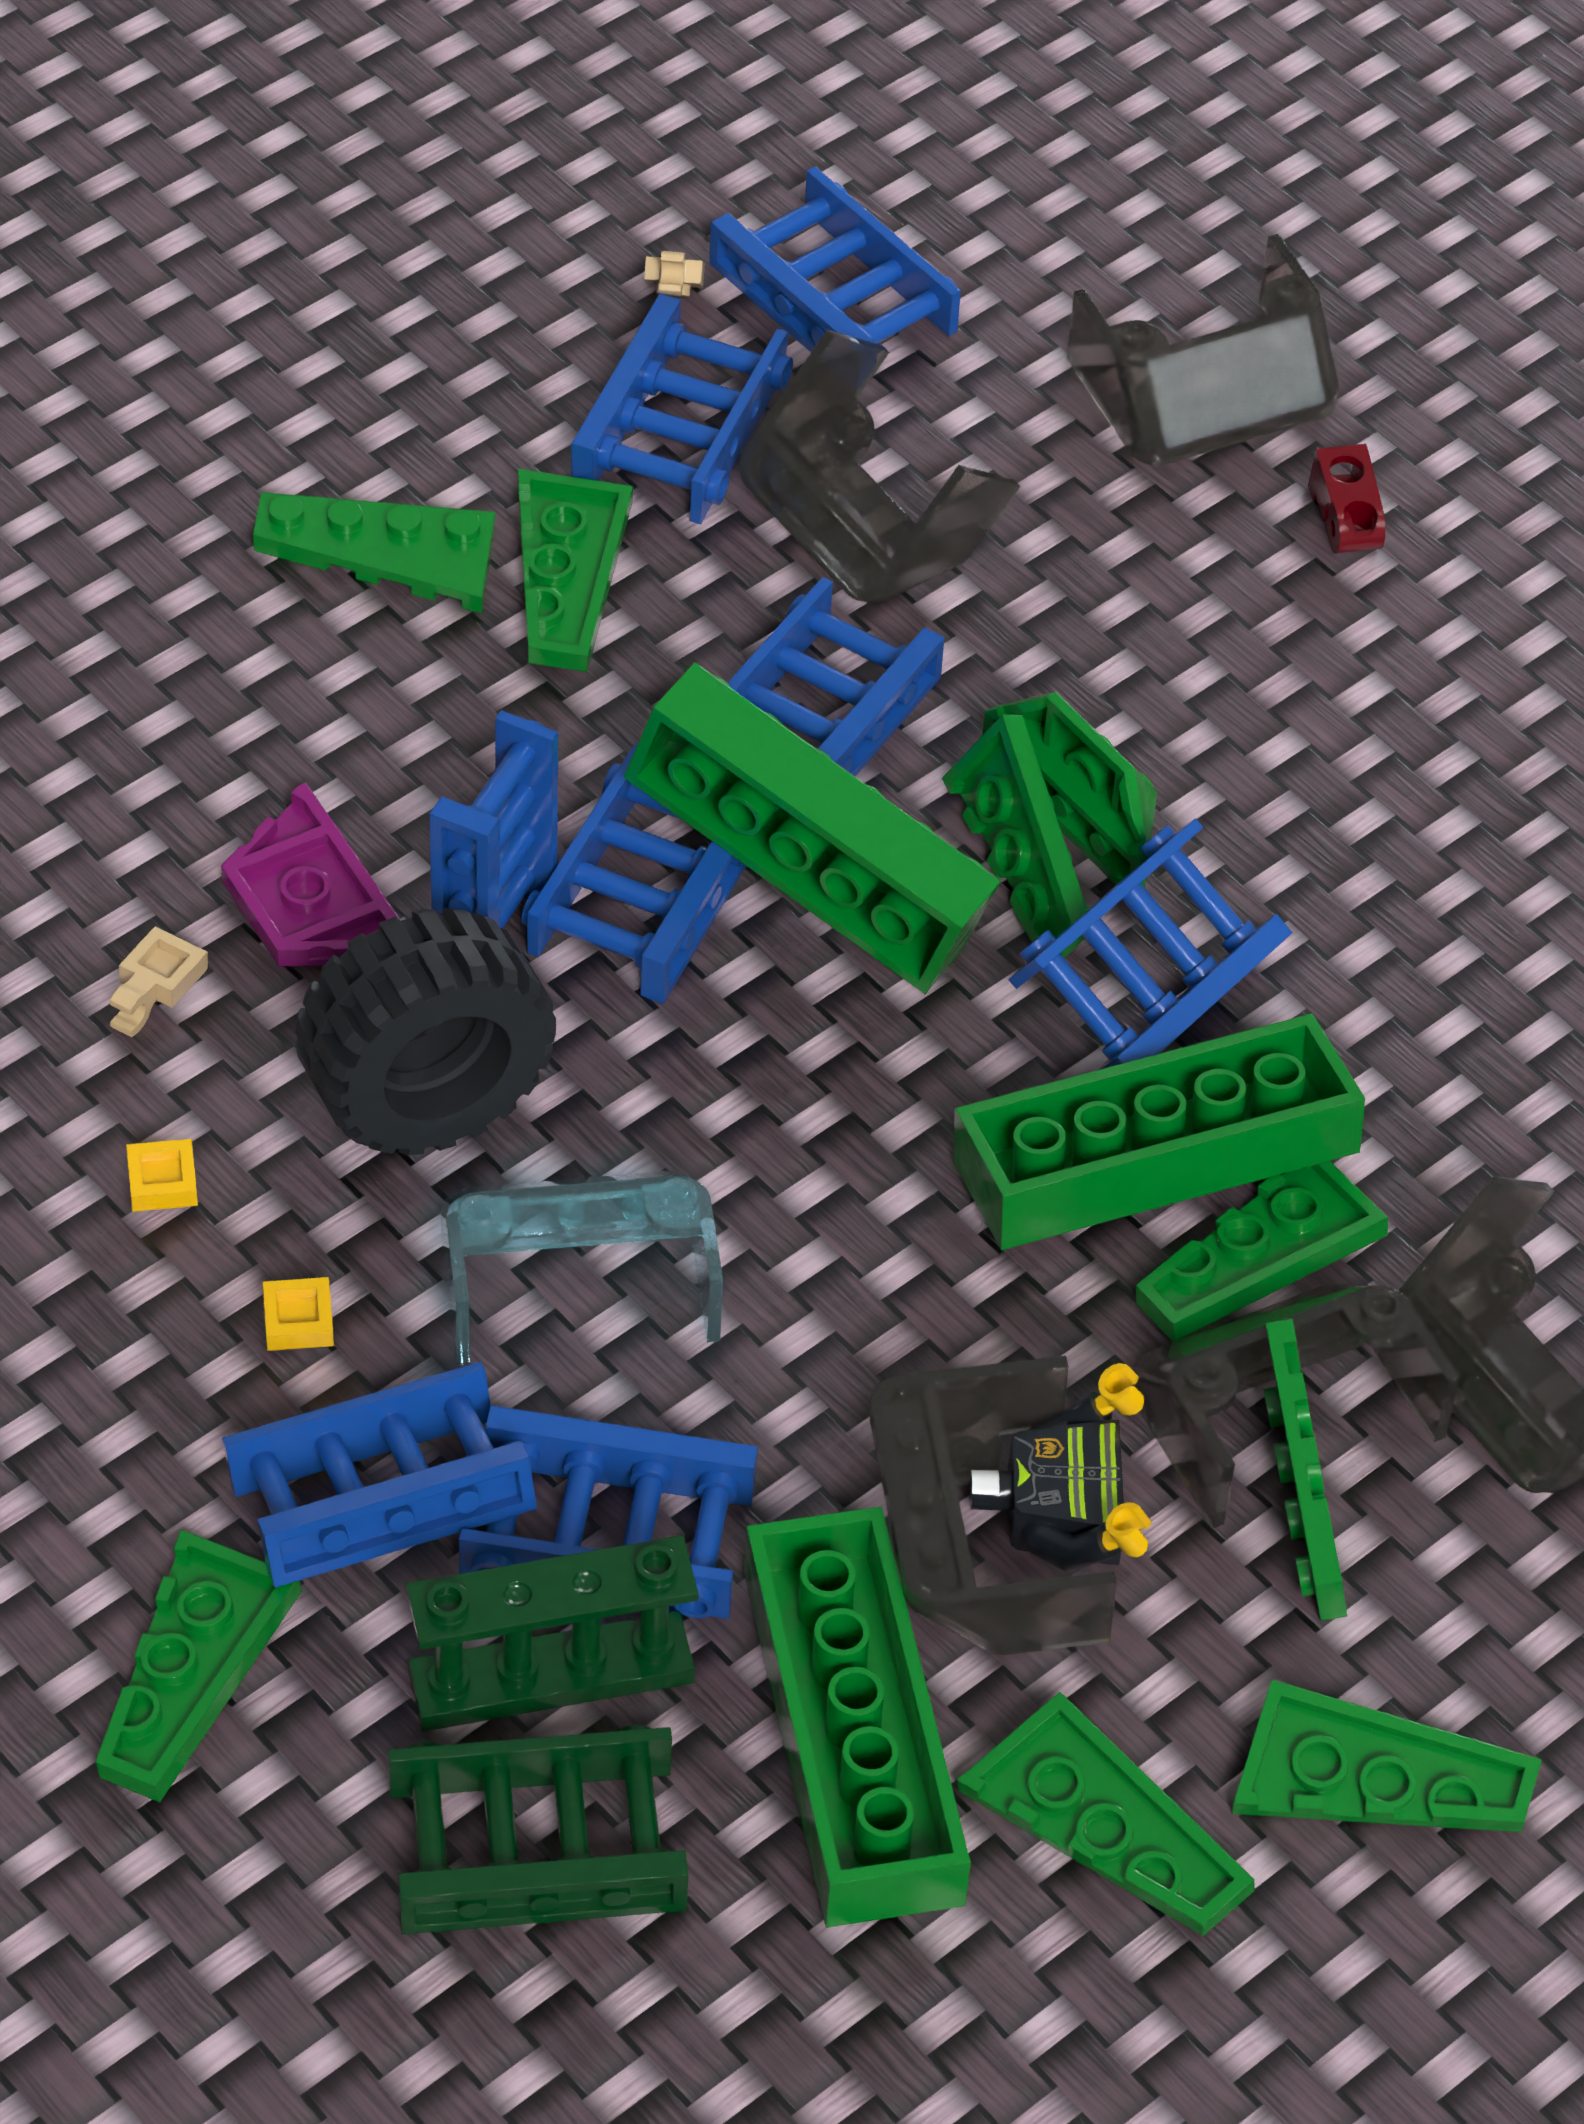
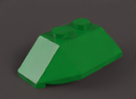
M1057 692L993 706L984 711L982 735L1002 714L1023 715L1031 742L1036 749L1037 760L1048 793L1054 803V811L1061 832L1115 885L1147 858L1140 848L1152 837L1157 791L1143 773L1138 772L1113 747L1105 736L1099 734ZM1146 878L1141 882V884H1142L1144 887H1145Z

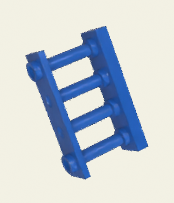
M816 166L807 170L805 204L755 231L747 229L729 212L711 222L709 264L784 330L788 331L792 337L853 390L871 380L874 345L924 317H927L947 336H951L958 330L961 290L957 288L954 281L948 276L942 275L853 199L841 184L833 182ZM816 223L834 237V239L792 262L782 260L770 249ZM852 254L870 268L869 271L827 294L818 291L806 280ZM887 286H891L907 300L863 326L855 323L842 312Z
M660 293L572 442L571 477L599 481L605 470L611 472L616 467L691 490L690 521L701 525L712 504L720 505L728 489L730 472L776 389L783 391L786 388L792 373L793 358L786 356L788 331L778 328L763 354L687 332L686 325L680 324L681 299ZM682 354L748 374L750 377L740 392L667 370L665 365L670 357L677 358ZM660 391L726 411L729 414L719 430L644 407L643 403L649 394L655 396ZM636 429L708 450L699 468L621 445V441L627 432L634 433Z
M822 577L807 595L800 594L796 597L783 622L729 680L728 684L734 691L762 711L775 716L781 723L821 742L822 744L818 749L824 751L835 763L856 777L940 680L945 637L924 627L908 646L902 644L897 648L831 615L833 582ZM818 636H821L887 670L876 683L869 681L867 684H864L803 652ZM788 672L855 707L844 719L837 718L831 721L770 689Z
M501 710L495 718V771L471 806H466L441 796L430 812L431 909L435 910L437 914H442L444 908L468 911L471 915L475 913L496 921L500 928H504L524 896L529 897L534 890L542 891L557 867V731L547 728L537 721L523 719Z
M634 744L623 763H614L609 769L603 784L602 796L542 891L534 890L528 897L521 921L523 925L527 926L528 954L539 957L555 930L635 960V966L641 969V996L664 1004L747 866L714 842H711L708 848L700 846L696 851L623 824L635 803L680 819L623 778L638 745ZM611 845L687 873L688 881L682 891L674 889L671 893L596 865L607 847ZM583 887L661 916L662 923L655 934L648 932L645 936H641L569 908Z
M1196 818L1177 833L1169 825H1166L1140 848L1147 857L1141 864L1056 938L1049 930H1046L1019 953L1026 964L1008 979L1017 989L1039 971L1044 973L1106 1046L1102 1053L1108 1058V1061L1098 1070L1161 1053L1293 933L1277 914L1258 928L1250 920L1243 923L1186 856L1181 847L1203 828ZM1160 865L1165 868L1225 939L1221 945L1228 953L1218 962L1211 955L1206 958L1202 956L1141 884ZM1120 900H1123L1185 973L1181 980L1188 989L1178 998H1176L1171 990L1166 994L1161 990L1101 919ZM1082 935L1146 1010L1142 1016L1149 1024L1138 1034L1131 1027L1125 1030L1060 954L1079 936Z
M482 1362L222 1437L231 1486L235 1497L261 1490L271 1513L269 1516L257 1519L267 1572L274 1588L459 1533L462 1528L472 1529L537 1509L530 1460L522 1442L518 1441L493 1448L482 1425L487 1423L491 1406L486 1372ZM456 1432L467 1457L429 1468L417 1443ZM391 1451L402 1476L363 1487L353 1462ZM326 1471L337 1495L298 1507L287 1482Z
M490 1406L485 1430L493 1448L521 1441L529 1456L532 1473L568 1478L554 1542L514 1536L518 1515L489 1523L486 1532L462 1528L459 1537L460 1574L599 1550L581 1547L593 1488L596 1483L635 1488L623 1545L652 1541L661 1494L667 1493L699 1498L702 1500L690 1554V1562L699 1593L698 1601L669 1606V1610L680 1611L682 1615L691 1618L712 1616L729 1619L732 1605L733 1570L716 1568L728 1505L731 1503L744 1506L752 1505L756 1485L758 1446Z

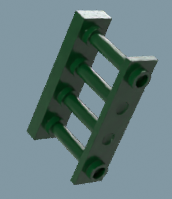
M683 1535L406 1583V1591L419 1649H435V1654L408 1659L409 1677L422 1732L694 1683L695 1667L680 1611L669 1613V1606L698 1601L699 1593ZM641 1611V1618L600 1625L601 1618ZM572 1623V1630L532 1637V1630ZM504 1635V1642L463 1649V1642Z
M630 1725L613 1732L451 1745L418 1742L406 1748L389 1749L390 1798L413 1796L419 1870L416 1872L398 1874L402 1935L687 1911L688 1867L686 1850L666 1852L661 1849L653 1777L671 1776V1727L650 1728L644 1725ZM624 1779L632 1853L630 1855L594 1857L590 1855L582 1783ZM554 1785L561 1859L558 1861L523 1863L518 1859L512 1788ZM483 1791L490 1864L485 1867L451 1869L447 1867L441 1794Z

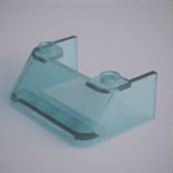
M674 1171L468 1187L452 1193L444 1201L441 1208V1234L457 1364L470 1363L469 1295L464 1256L691 1237L707 1343L720 1342L723 1275L711 1198L707 1189L697 1180Z

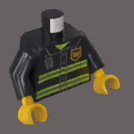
M1118 1363L1111 1365L1100 1376L1098 1387L1101 1395L1092 1392L1064 1411L1028 1430L1019 1431L1012 1435L1008 1470L970 1471V1510H1009L1011 1546L1020 1551L1030 1552L1064 1572H1074L1096 1563L1119 1565L1121 1551L1129 1557L1142 1556L1147 1550L1148 1540L1140 1530L1150 1527L1151 1520L1136 1503H1124L1119 1420H1111L1112 1411L1115 1409L1122 1415L1127 1416L1137 1414L1142 1410L1144 1395L1135 1386H1132L1138 1382L1139 1376L1126 1364Z

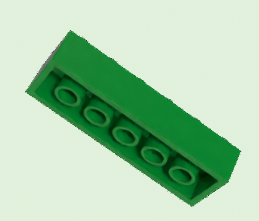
M695 662L653 707L623 777L925 995L964 949L1001 882L986 871L978 861L962 854L937 836L929 826L913 819L885 799L877 789L860 781L835 763L824 751L811 746L783 726L775 716L762 711L734 691L726 681L720 677L713 676Z
M1313 1013L957 1107L955 1108L954 1164L1001 1250L1360 1153L1365 1097Z
M882 1506L746 1526L744 1575L825 1927L829 1928L965 1906L971 1861Z

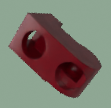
M1367 444L1316 449L1308 488L1313 502H1318L1323 521H1326L1327 536L1332 552L1338 554L1383 548L1385 541V516ZM1338 463L1353 464L1351 474L1333 476L1330 468Z

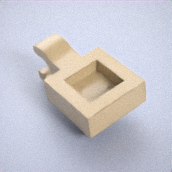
M662 251L661 257L646 256L644 280L648 284H657L656 294L690 297V287L703 288L705 265L703 261L686 260L685 253Z
M155 926L119 965V979L122 985L113 993L109 1002L111 1006L120 1011L111 1020L110 1027L133 1037L146 1023L156 1000L173 1008L208 969V952Z

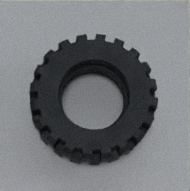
M444 908L442 914H437L432 909L412 911V917L400 921L397 917H393L378 923L379 930L366 937L363 933L359 934L347 943L349 949L340 957L333 955L322 967L321 980L319 982L312 981L305 993L303 1000L305 1008H300L295 1030L298 1058L335 1124L341 1127L344 1134L354 1142L365 1146L368 1145L370 1149L393 1154L396 1148L400 1153L406 1155L424 1154L425 1148L434 1147L439 1151L456 1146V1140L470 1135L472 1138H475L488 1130L486 1125L500 1116L502 1119H505L517 1108L516 1101L522 1094L529 1096L538 1084V1070L547 1068L553 1049L551 1043L554 1042L556 1035V1017L553 1014L554 1005L516 941L506 929L500 928L496 921L475 913L471 915L468 911ZM441 1023L437 1028H435L428 1034L414 1041H411L413 1038H415L423 1031Z

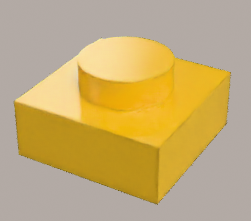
M192 1138L126 1144L132 1212L198 1206Z
M329 1277L263 1282L267 1351L334 1346Z

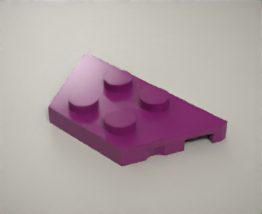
M307 783L297 786L291 792V804L276 820L268 816L254 831L252 840L248 844L238 847L221 865L223 884L278 966L325 965L333 955L340 957L349 949L347 943L359 934L363 933L366 937L380 929L378 923L393 917L400 919Z

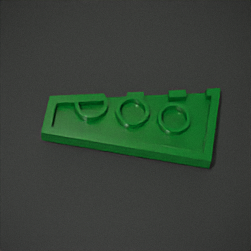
M518 469L528 663L587 672L633 503V486Z
M261 492L253 532L254 551L321 570H327L332 565L352 570L357 580L375 585L379 584L381 578L411 586L412 595L434 601L438 594L462 600L463 609L482 614L495 534V512Z
M1002 714L942 777V780L950 794H960L967 807L962 816L971 833L982 834L989 845L991 853L987 858V862L996 878H1007L1013 892L1010 904L1031 942L1046 930H1049L1056 938L1089 908L1084 901L1072 865L1071 854L1066 847L1054 811V803L1048 793L1037 760L1036 749L1031 742L1023 715ZM1082 935L1060 953L1063 958L1085 939Z
M1331 1161L1287 1172L1284 1175L1280 1174L1269 1177L1258 1186V1196L1242 1209L1237 1210L1232 1207L1215 1221V1231L1201 1242L1196 1240L1188 1242L1136 1284V1304L1175 1342L1388 1236V1217Z
M1293 1319L1266 1323L1276 1387L1265 1388L1263 1391L1270 1428L1283 1426L1286 1442L1274 1444L1281 1484L1294 1482L1297 1498L1284 1500L1291 1540L1305 1538L1308 1555L1295 1557L1302 1597L1316 1595L1320 1621L1347 1617L1342 1577L1327 1498L1324 1497L1325 1491L1320 1461L1313 1434L1303 1372H1301Z
M182 1529L174 1546L176 1557L168 1577L163 1576L155 1598L157 1609L148 1634H142L134 1655L136 1666L129 1686L122 1688L95 1762L101 1779L159 1803L302 1592L300 1580L274 1588L267 1572L266 1562Z
M1271 1680L1235 1796L1232 1814L1522 1832L1542 1759Z
M1061 1692L1057 1693L957 1779L958 1791L1202 1936L1207 1934L1255 1891V1879Z

